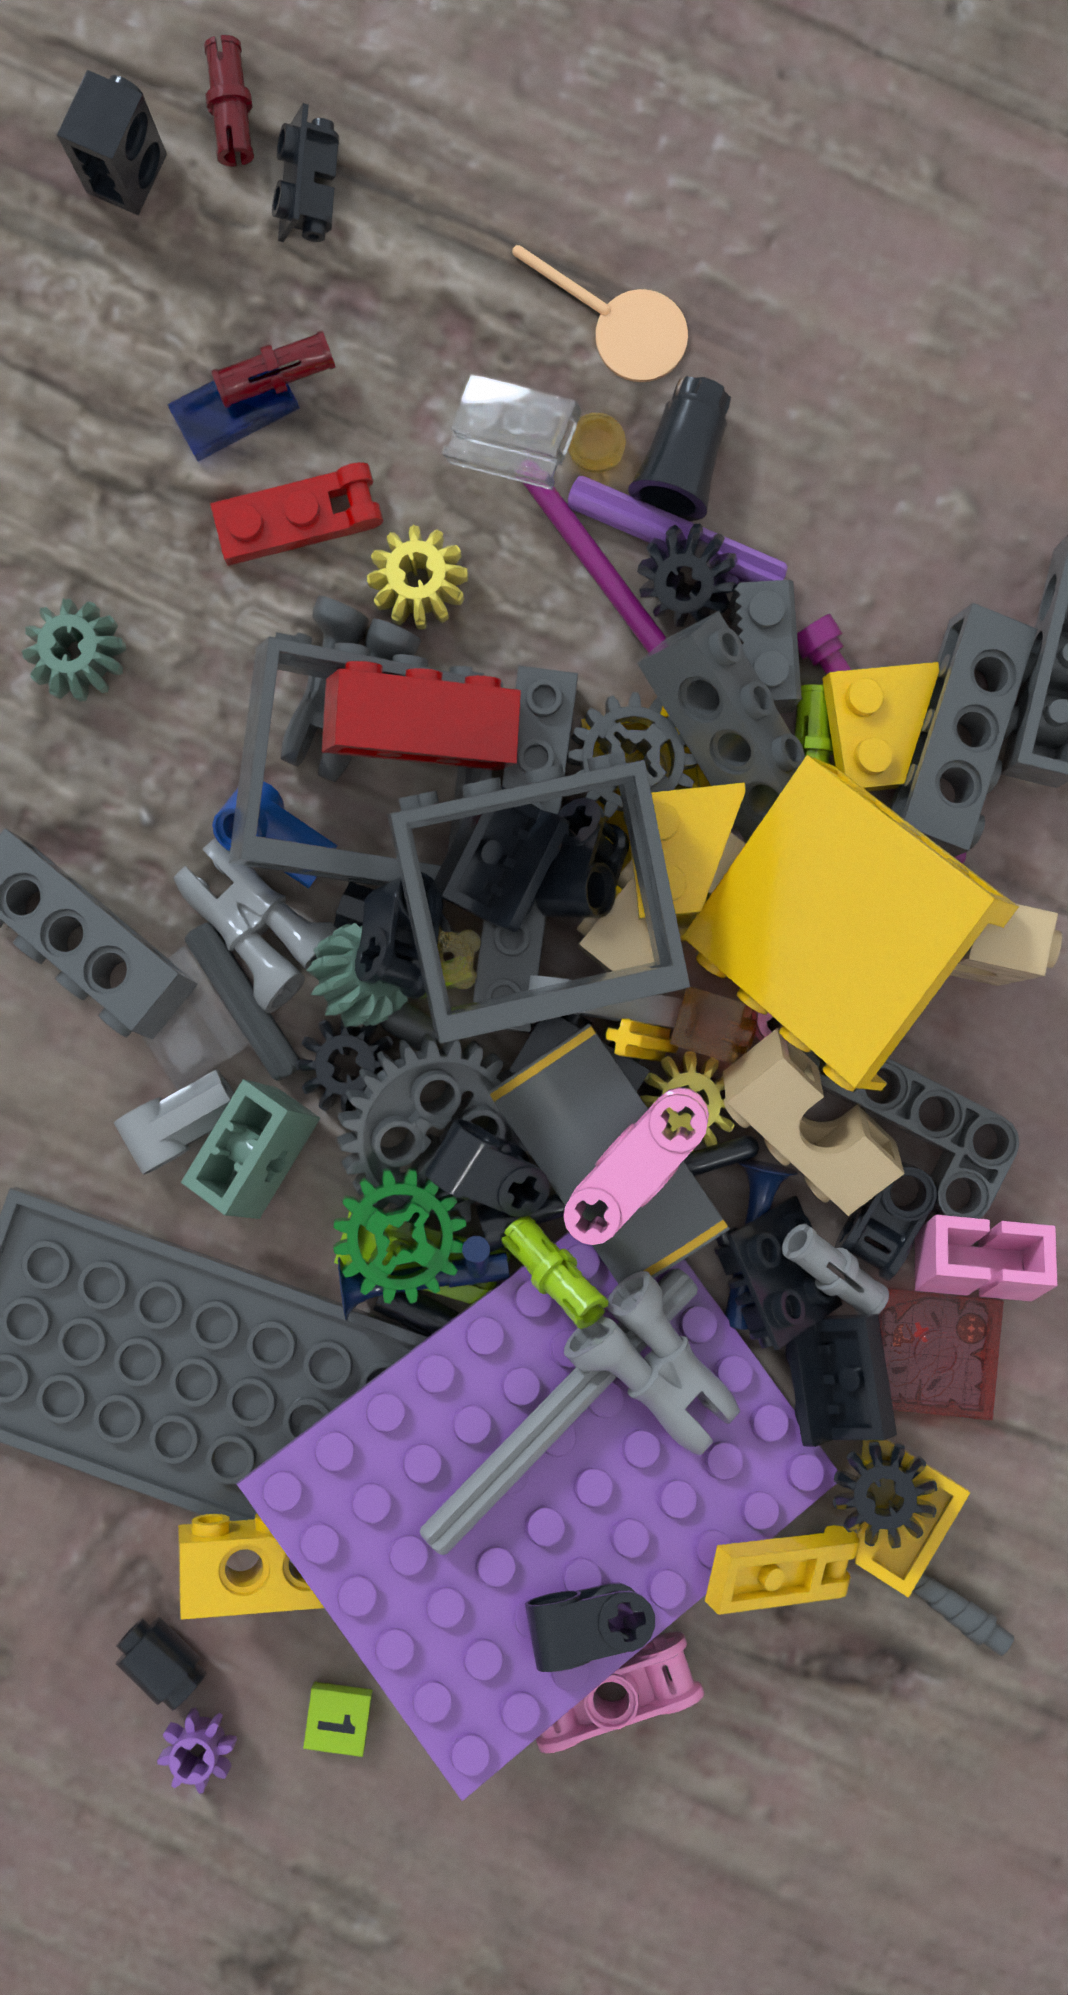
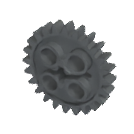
M424 1034L421 1051L414 1052L405 1040L399 1041L401 1058L395 1061L380 1051L377 1056L383 1070L375 1074L361 1068L359 1074L367 1085L365 1091L347 1089L345 1093L349 1101L356 1107V1111L338 1113V1119L342 1126L352 1130V1132L337 1137V1143L341 1151L352 1153L341 1162L347 1175L358 1174L352 1184L359 1195L364 1194L360 1185V1180L364 1177L375 1187L383 1184V1169L389 1168L395 1182H403L406 1172H400V1167L410 1163V1168L415 1169L417 1173V1185L423 1187L427 1182L425 1171L456 1118L471 1121L479 1116H489L486 1131L516 1143L524 1151H528L488 1093V1091L514 1073L509 1070L500 1072L504 1062L494 1052L482 1060L483 1048L473 1040L461 1053L459 1040L445 1042L442 1049H438L433 1038L429 1034ZM434 1080H444L446 1082L445 1090L439 1098L430 1102L420 1100L421 1091L426 1084ZM465 1091H471L469 1098L461 1100V1095ZM432 1126L440 1130L445 1129L440 1137L431 1133L426 1135L427 1130ZM394 1127L407 1128L405 1138L398 1145L393 1147H383L380 1145L381 1138L389 1129ZM438 1188L435 1194L438 1199L449 1195L448 1192L441 1188ZM392 1195L379 1200L374 1205H378L383 1209L390 1203L389 1209L403 1206L411 1196ZM454 1196L458 1202L447 1212L449 1217L451 1211L458 1210L466 1222L471 1221L470 1204L476 1201L464 1200ZM431 1209L429 1214H434L437 1221L439 1222L436 1213L433 1209Z

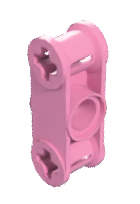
M682 1087L666 1091L635 1124L632 1123L610 1145L595 1163L596 1166L575 1188L565 1206L563 1218L566 1229L573 1238L581 1243L590 1245L606 1242L615 1235L640 1207L645 1206L664 1187L678 1170L679 1165L700 1144L706 1134L709 1112L707 1104L700 1094ZM685 1106L693 1111L690 1120L693 1128L691 1131L682 1126L674 1132L667 1128L666 1125L670 1116L666 1110L668 1107L676 1112L683 1110ZM600 1199L608 1206L603 1216L605 1220L597 1216L590 1222L582 1215L586 1208L585 1202L593 1205Z
M669 1632L656 1636L600 1684L602 1685L607 1682L620 1684L627 1691L624 1698L613 1702L603 1700L598 1696L596 1692L598 1687H596L536 1739L540 1752L555 1753L563 1751L583 1740L621 1729L657 1715L679 1712L699 1702L704 1696V1690L699 1681L693 1680L683 1651L687 1646L684 1634L682 1632ZM665 1665L669 1669L672 1680L669 1679Z

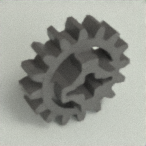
M632 692L627 707H621L614 695L608 697L605 702L606 714L604 716L591 707L585 715L586 722L591 729L575 727L571 739L581 745L582 749L569 751L567 755V763L581 767V771L576 773L579 774L589 772L587 759L593 758V749L596 741L600 744L599 748L605 755L621 751L631 754L638 750L644 756L643 760H645L651 793L692 788L694 781L684 774L683 770L695 768L698 764L692 754L684 752V748L687 745L676 730L671 718H665L660 714L662 704L658 697L649 708L641 707V699L638 692ZM637 722L647 725L649 728L646 731L627 730L621 723ZM665 744H667L671 757V769L668 778L665 776L667 772L660 765V749ZM619 785L588 791L585 798L593 799L595 802L600 801L605 805L603 808L605 821H608L617 810L623 812L626 825L621 796L614 793L619 789Z

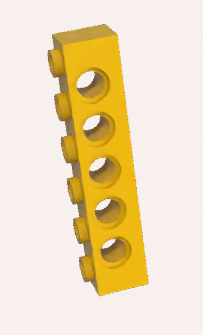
M204 1514L194 1517L192 1524L178 1525L181 1620L324 1608L294 1564L289 1561V1557L258 1514H255V1519L230 1521L229 1516L223 1514ZM239 1550H251L259 1555L257 1563L245 1571H236L226 1565L229 1557Z

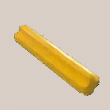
M621 1019L619 1029L608 1027L606 1032V1040L616 1042L614 1054L622 1057L661 1062L666 1052L677 1053L679 1048V1042L669 1040L671 1029L637 1020Z

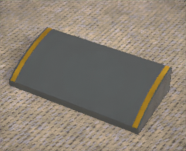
M590 1023L488 1091L538 1167L545 1173L549 1183L565 1206L575 1188L596 1166L595 1163L628 1126L632 1123L635 1124L648 1110ZM683 1161L664 1187L645 1206L640 1207L613 1237L604 1243L592 1246L619 1284L628 1276L639 1271H647L653 1278L724 1234L729 1230V1227ZM599 1199L593 1205L585 1202L586 1208L582 1214L585 1219L591 1222L593 1218L599 1216L605 1220L603 1216L608 1206Z

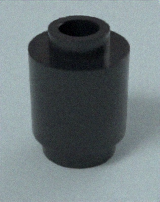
M160 1617L150 1625L141 1618L116 1645L123 1653L116 1662V1665L156 1705L164 1702L172 1711L189 1697L207 1674L198 1664L200 1656Z

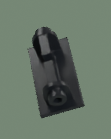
M305 103L301 105L290 124L283 123L278 137L277 160L284 161L283 180H279L275 187L272 201V216L280 218L278 241L280 242L285 241L293 228L302 230V237L311 242L324 241L326 233L332 229L335 188L315 183L314 176L333 181L336 177L339 135L334 131V123L331 120L315 118L311 123L307 122L309 104Z

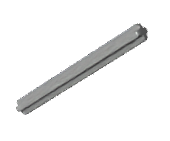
M679 1268L670 1270L658 1282L663 1295V1311L669 1322L698 1291L694 1281ZM618 1323V1326L640 1353L647 1344L622 1323ZM576 1367L421 1527L420 1534L425 1542L438 1554H448L612 1383L616 1376L606 1370L582 1371Z

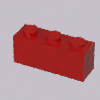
M349 661L345 663V669L339 668L326 679L322 753L494 771L517 764L521 690L501 688V679L475 675L465 677V683L442 681L443 673L433 669H407L405 676L383 674V666L378 663Z

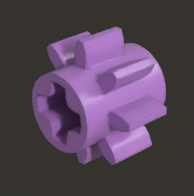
M195 1707L191 1708L188 1713L184 1728L177 1723H169L163 1733V1737L173 1746L163 1749L157 1759V1763L163 1766L169 1765L170 1771L174 1776L171 1785L173 1788H176L181 1783L195 1784L200 1794L204 1793L211 1773L218 1778H226L231 1768V1763L222 1755L228 1754L233 1750L237 1738L233 1735L225 1736L220 1726L223 1717L221 1713L215 1715L213 1719L200 1717ZM196 1743L206 1749L198 1757L189 1751Z

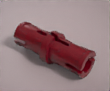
M221 35L223 52H219L217 39L213 36L204 43L210 89L205 94L207 109L214 116L217 161L225 166L235 167L237 166L235 151L240 152L242 165H246L254 159L248 113L253 106L250 90L244 86L241 42L234 36Z
M319 331L313 336L274 350L271 344L260 348L262 354L220 370H212L211 372L225 408H228L231 404L275 389L276 394L288 391L287 384L327 369H334L336 366L323 331ZM299 360L298 362H295V363H292V364H289V365H287V366H284V367L279 368V366H282V365H285V364H287V363H290V362ZM268 371V373H265V374L259 375V376H257V377L248 379L249 377H252V376H255V375H257V374H260V373H263V372Z

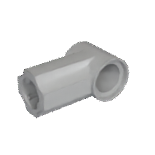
M215 1069L163 1100L161 1097H158L135 1108L117 1119L114 1125L140 1171L145 1175L190 1150L189 1144L210 1134L234 1095V1091L221 1072Z

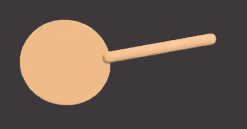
M514 246L512 253L516 258L600 313L596 326V347L603 363L614 374L633 382H650L666 376L680 363L687 347L688 329L683 313L670 298L656 291L637 289L622 293L606 304L522 246Z

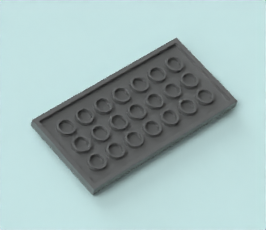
M18 1187L9 1189L0 1214V1442L201 1515L223 1514L229 1516L230 1521L255 1519L257 1512L236 1483L428 1338V1336L414 1331L405 1325L357 1308L350 1312L348 1321H346L343 1305L340 1302Z

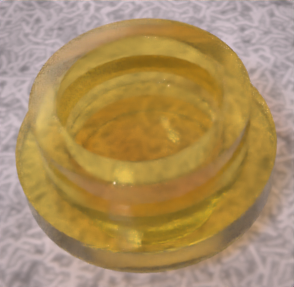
M589 413L577 419L571 426L567 438L568 453L572 461L579 468L592 473L605 472L612 469L621 460L625 450V434L619 422L613 417L604 413Z

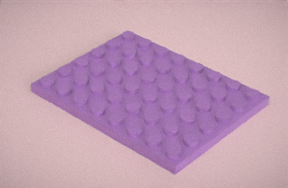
M569 1231L553 1243L560 1250L567 1249L577 1259V1268L582 1272V1275L608 1299L618 1283L594 1247L576 1240ZM685 1259L654 1277L658 1283L670 1270L679 1268L694 1281L698 1288L697 1294L670 1321V1324L679 1336L688 1338L694 1354L726 1385L733 1394L740 1409V1413L734 1420L727 1424L706 1408L697 1397L687 1406L685 1410L713 1440V1443L702 1455H696L679 1445L642 1402L628 1395L629 1387L616 1377L448 1554H438L425 1542L420 1534L421 1527L576 1368L564 1355V1347L569 1337L577 1329L576 1325L549 1294L540 1293L532 1285V1275L523 1265L512 1273L508 1279L500 1282L236 1483L461 1801L465 1800L642 1649L592 1660L585 1665L569 1670L540 1672L536 1668L525 1602L549 1593L577 1591L612 1582L623 1583L630 1586L636 1593L642 1595L651 1604L654 1611L655 1629L651 1639L644 1645L645 1647L706 1595L717 1545L772 1539L837 1484L834 1482L835 1472L838 1471L820 1445L817 1447L803 1446L800 1427L795 1417V1410L736 1329L730 1327L728 1318ZM607 1307L603 1308L605 1313L602 1316L612 1319L618 1325L619 1321L608 1311ZM647 1345L640 1352V1355L644 1358L652 1349ZM623 1603L618 1604V1616L608 1619V1621L620 1630L624 1628L623 1617L633 1614V1611Z

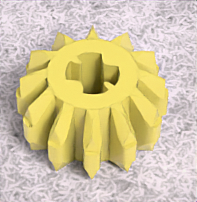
M413 524L408 532L410 541L402 543L398 535L390 532L387 535V542L392 553L383 550L373 551L371 558L379 570L369 573L367 575V582L370 588L380 590L374 598L378 610H386L393 607L391 615L393 623L401 625L406 621L409 614L413 613L416 628L423 630L427 625L426 613L433 611L437 620L443 623L449 619L443 602L452 605H461L463 603V592L456 586L468 581L467 568L455 565L461 558V550L457 545L442 548L444 537L441 531L438 529L434 530L425 542L422 541L419 527ZM417 569L427 570L429 578L427 584L423 585L422 581L418 580L419 587L409 586L406 575L410 571H413L414 575L417 576Z
M687 1051L683 1056V1073H679L672 1058L669 1056L661 1059V1065L669 1079L664 1081L653 1073H648L644 1079L648 1085L659 1089L658 1097L648 1095L639 1097L646 1107H651L662 1094L670 1089L685 1086V1088L695 1092L700 1091L709 1112L706 1134L702 1141L707 1147L716 1145L717 1139L709 1127L714 1123L720 1129L731 1132L735 1126L731 1120L719 1115L721 1107L725 1108L723 1102L725 1098H721L720 1091L725 1089L723 1076L715 1082L710 1079L717 1070L719 1061L713 1057L709 1058L704 1063L700 1073H696V1054L693 1051ZM670 1107L666 1109L670 1115L667 1122L668 1129L673 1132L681 1126L689 1131L693 1129L690 1124L691 1115L689 1113L680 1112L677 1114Z

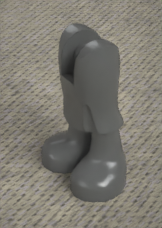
M318 596L313 607V619L324 636L322 647L334 649L336 643H360L369 624V619L365 615L346 604L325 596ZM375 618L368 629L365 646L371 649V657L392 660L393 656L397 654L415 655L421 639L401 627ZM308 676L305 693L288 724L282 742L280 759L289 764L299 766L303 762L317 728L323 729L326 679ZM323 753L318 775L336 782L348 767L353 756Z

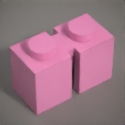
M935 1215L921 1227L915 1237V1291L968 1296L979 1288V1297L1034 1301L1057 1287L1055 1226L1001 1221L990 1229V1220ZM978 1241V1247L971 1246Z

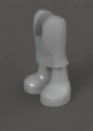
M214 838L203 848V851L213 860L215 867L223 875L226 874L234 883L217 898L209 889L210 886L186 866L173 879L181 895L189 905L222 935L228 950H236L245 961L254 976L253 997L265 1013H272L287 1003L299 991L305 977L261 935L270 928L285 944L292 956L307 970L312 962L317 959L313 949L317 947L321 940L333 935V931L337 928L333 926L332 922H309L298 915L285 903L286 896L272 890L252 867L230 864V851L226 850Z
M647 1271L636 1272L625 1278L615 1287L608 1297L609 1304L607 1309L616 1320L640 1337L652 1351L643 1358L621 1328L612 1319L601 1316L593 1325L584 1329L577 1328L564 1347V1355L575 1367L582 1371L606 1370L614 1374L629 1387L628 1395L642 1402L679 1445L696 1455H702L713 1443V1440L685 1410L687 1406L697 1397L706 1408L727 1424L734 1420L740 1413V1409L733 1394L726 1385L694 1354L688 1338L679 1336L668 1321L663 1311L662 1290L656 1280Z

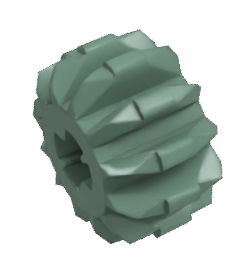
M63 598L60 605V615L58 616L47 607L40 608V616L46 622L42 628L36 626L25 627V634L37 644L21 651L23 659L28 663L36 664L30 673L33 681L38 685L49 683V693L58 699H62L71 691L76 700L79 702L86 701L89 695L90 684L101 693L108 692V683L102 677L106 672L113 675L123 674V666L111 657L126 651V643L120 637L113 636L118 628L117 622L110 615L100 617V609L92 602H86L78 611L76 604L71 599ZM77 641L81 655L72 660L68 647L71 643Z
M356 923L352 925L346 924L334 930L333 935L321 940L317 947L313 949L317 959L312 962L306 971L318 979L319 984L315 986L310 995L324 996L327 1001L325 1016L341 1014L345 1027H356L361 1024L375 1026L388 1020V1016L401 1009L408 999L401 993L399 987L382 981L368 984L357 978L355 959L360 946L362 926L359 927Z

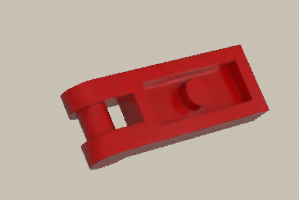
M364 462L351 463L339 468L336 472L210 503L223 557L227 565L230 566L368 531L380 526L383 523V517L379 503L372 501L369 487L373 485V478L369 464ZM347 495L350 507L346 511L334 514L331 498Z

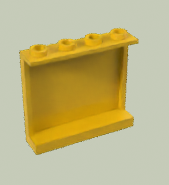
M807 755L704 904L702 911L697 914L682 937L699 951L696 960L701 966L720 978H726L727 976L740 987L737 996L743 1003L758 1013L764 1015L769 1013L782 1024L779 1033L785 1040L804 1052L812 1050L826 1063L823 1067V1072L833 1082L848 1091H854L856 1088L882 1091L887 1084L877 1075L882 1065L987 924L1004 928L1019 906L835 766Z

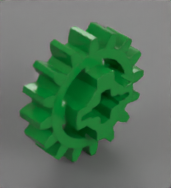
M409 1168L403 1182H395L390 1169H383L382 1185L375 1187L364 1177L360 1180L364 1196L360 1200L347 1195L343 1198L342 1203L351 1212L350 1218L334 1219L333 1228L347 1233V1239L340 1240L333 1245L334 1254H350L351 1260L343 1267L342 1273L347 1278L360 1272L364 1276L361 1281L360 1292L364 1295H367L378 1285L383 1287L384 1303L390 1304L396 1290H405L409 1302L415 1303L417 1302L418 1286L425 1284L430 1291L436 1294L440 1291L435 1276L440 1271L453 1276L457 1273L456 1266L448 1258L450 1253H462L464 1242L453 1238V1232L466 1227V1220L461 1216L449 1217L447 1212L458 1202L454 1195L449 1194L438 1199L435 1194L439 1187L428 1180L423 1187L417 1185L415 1169ZM392 1195L411 1196L403 1206L384 1210L378 1205H374L379 1200ZM431 1209L436 1213L440 1223L441 1237L439 1246L428 1239L425 1234L424 1223L429 1217ZM411 1219L412 1223L409 1231L414 1242L410 1246L405 1243H399L395 1249L391 1248L388 1253L387 1248L390 1239L385 1228L389 1224L399 1228L405 1221L409 1222ZM360 1224L375 1236L376 1248L372 1252L369 1261L364 1258L358 1244ZM415 1261L423 1266L422 1269L411 1274L390 1275L396 1265Z

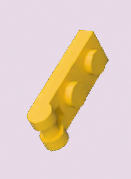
M830 1525L824 1529V1533L717 1545L705 1602L718 1615L845 1597L851 1579L850 1573L846 1570L848 1561L856 1557L860 1538L857 1537L856 1532H848L843 1526Z

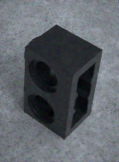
M87 70L57 133V137L86 193L139 216L167 156L166 150L142 91L135 84L121 76L111 75L108 79Z

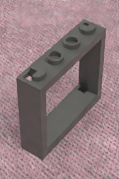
M276 632L275 637L269 636L256 647L229 863L381 887L401 877L397 858L256 836L277 670L327 679L339 668L345 669V663L349 661L378 663L383 666V674L405 676L407 669L432 668H428L429 661L419 656L397 654L393 656L392 660L371 657V649L363 645L336 643L335 648L331 649L311 645L312 637L298 632L293 636ZM451 666L449 672L437 670L443 673L442 681L465 683V677L484 676V673L472 671L473 667ZM458 767L454 800L464 798L462 785L483 781L484 779H492L493 770ZM464 818L451 820L448 851ZM419 862L421 872L435 880L441 865Z
M624 751L587 759L589 772L564 776L562 764L524 772L527 785L502 790L500 777L464 784L462 785L464 798L439 803L437 791L399 798L401 811L387 814L435 1037L440 1044L690 987L645 760L626 763ZM619 785L654 962L450 1008L412 829Z

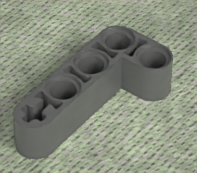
M813 1051L804 1052L819 1067L820 1061L812 1056ZM890 1058L885 1061L880 1070L889 1076L892 1089L887 1099L880 1103L872 1101L865 1089L856 1088L854 1091H848L833 1082L823 1070L819 1073L824 1091L853 1106L858 1104L865 1112L943 1151L930 1175L936 1186L937 1199L932 1209L938 1215L978 1219L986 1214L1018 1152L1020 1144L1019 1135L1010 1121ZM932 1096L938 1099L944 1107V1118L937 1128L928 1130L919 1119V1109L924 1100ZM988 1124L996 1133L997 1144L990 1155L981 1157L974 1149L973 1137L979 1127ZM957 1178H963L970 1187V1199L963 1208L953 1210L946 1201L947 1187Z

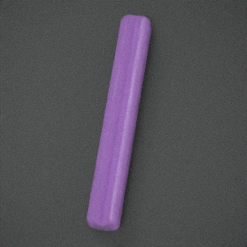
M578 476L568 495V506L572 510L649 543L653 538L666 542V531L673 525H677L687 539L690 529L694 524L585 476ZM703 527L702 540L709 543L717 533ZM723 536L725 540L717 553L719 555L724 553L736 554L738 561L735 567L728 572L739 578V582L784 580L788 569L785 562Z

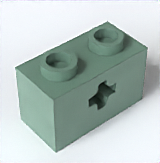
M243 1079L181 1183L223 1215L260 1219L319 1122L320 1117L277 1087Z

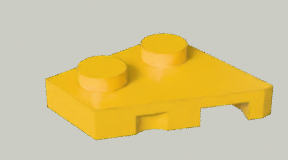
M938 662L829 672L822 678L835 767L866 791L896 789L905 783L940 671Z
M745 783L651 793L676 916L696 914L702 911L746 792ZM631 849L638 918L641 920L646 918Z
M888 1439L879 1441L882 1459L890 1460L892 1447L895 1443ZM863 1440L862 1458L866 1464L872 1462L869 1453V1442L874 1440ZM905 1450L901 1466L905 1467L916 1457ZM927 1463L924 1470L912 1480L928 1478L936 1481L937 1491L932 1494L917 1496V1498L933 1504L937 1512L934 1518L913 1513L912 1516L920 1523L924 1532L920 1538L913 1537L906 1527L902 1525L898 1527L901 1547L891 1548L887 1529H880L877 1542L874 1546H869L864 1541L868 1523L864 1521L857 1528V1537L860 1538L855 1557V1564L908 1598L970 1495V1491ZM880 1479L881 1487H878L873 1482L867 1490L875 1495V1506L878 1508L888 1509L889 1500L896 1505L901 1499V1496L895 1493L894 1481L891 1479Z

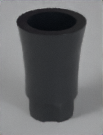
M685 376L679 379L672 400L668 401L665 405L658 429L645 459L629 485L628 491L630 496L687 521L700 520L706 516L711 480L719 447L727 426L725 417L731 401V396L725 392L723 385L706 377L695 378Z

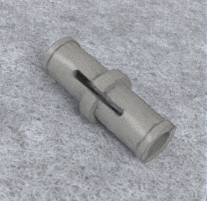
M807 1224L798 1225L787 1234L782 1245L783 1255L796 1262L816 1279L815 1285L823 1293L830 1296L837 1295L855 1308L859 1314H879L885 1308L889 1298L888 1289L859 1267L858 1259L851 1252L844 1248H835ZM829 1263L835 1269L841 1272L845 1276V1279H841L834 1272L828 1269L827 1264Z

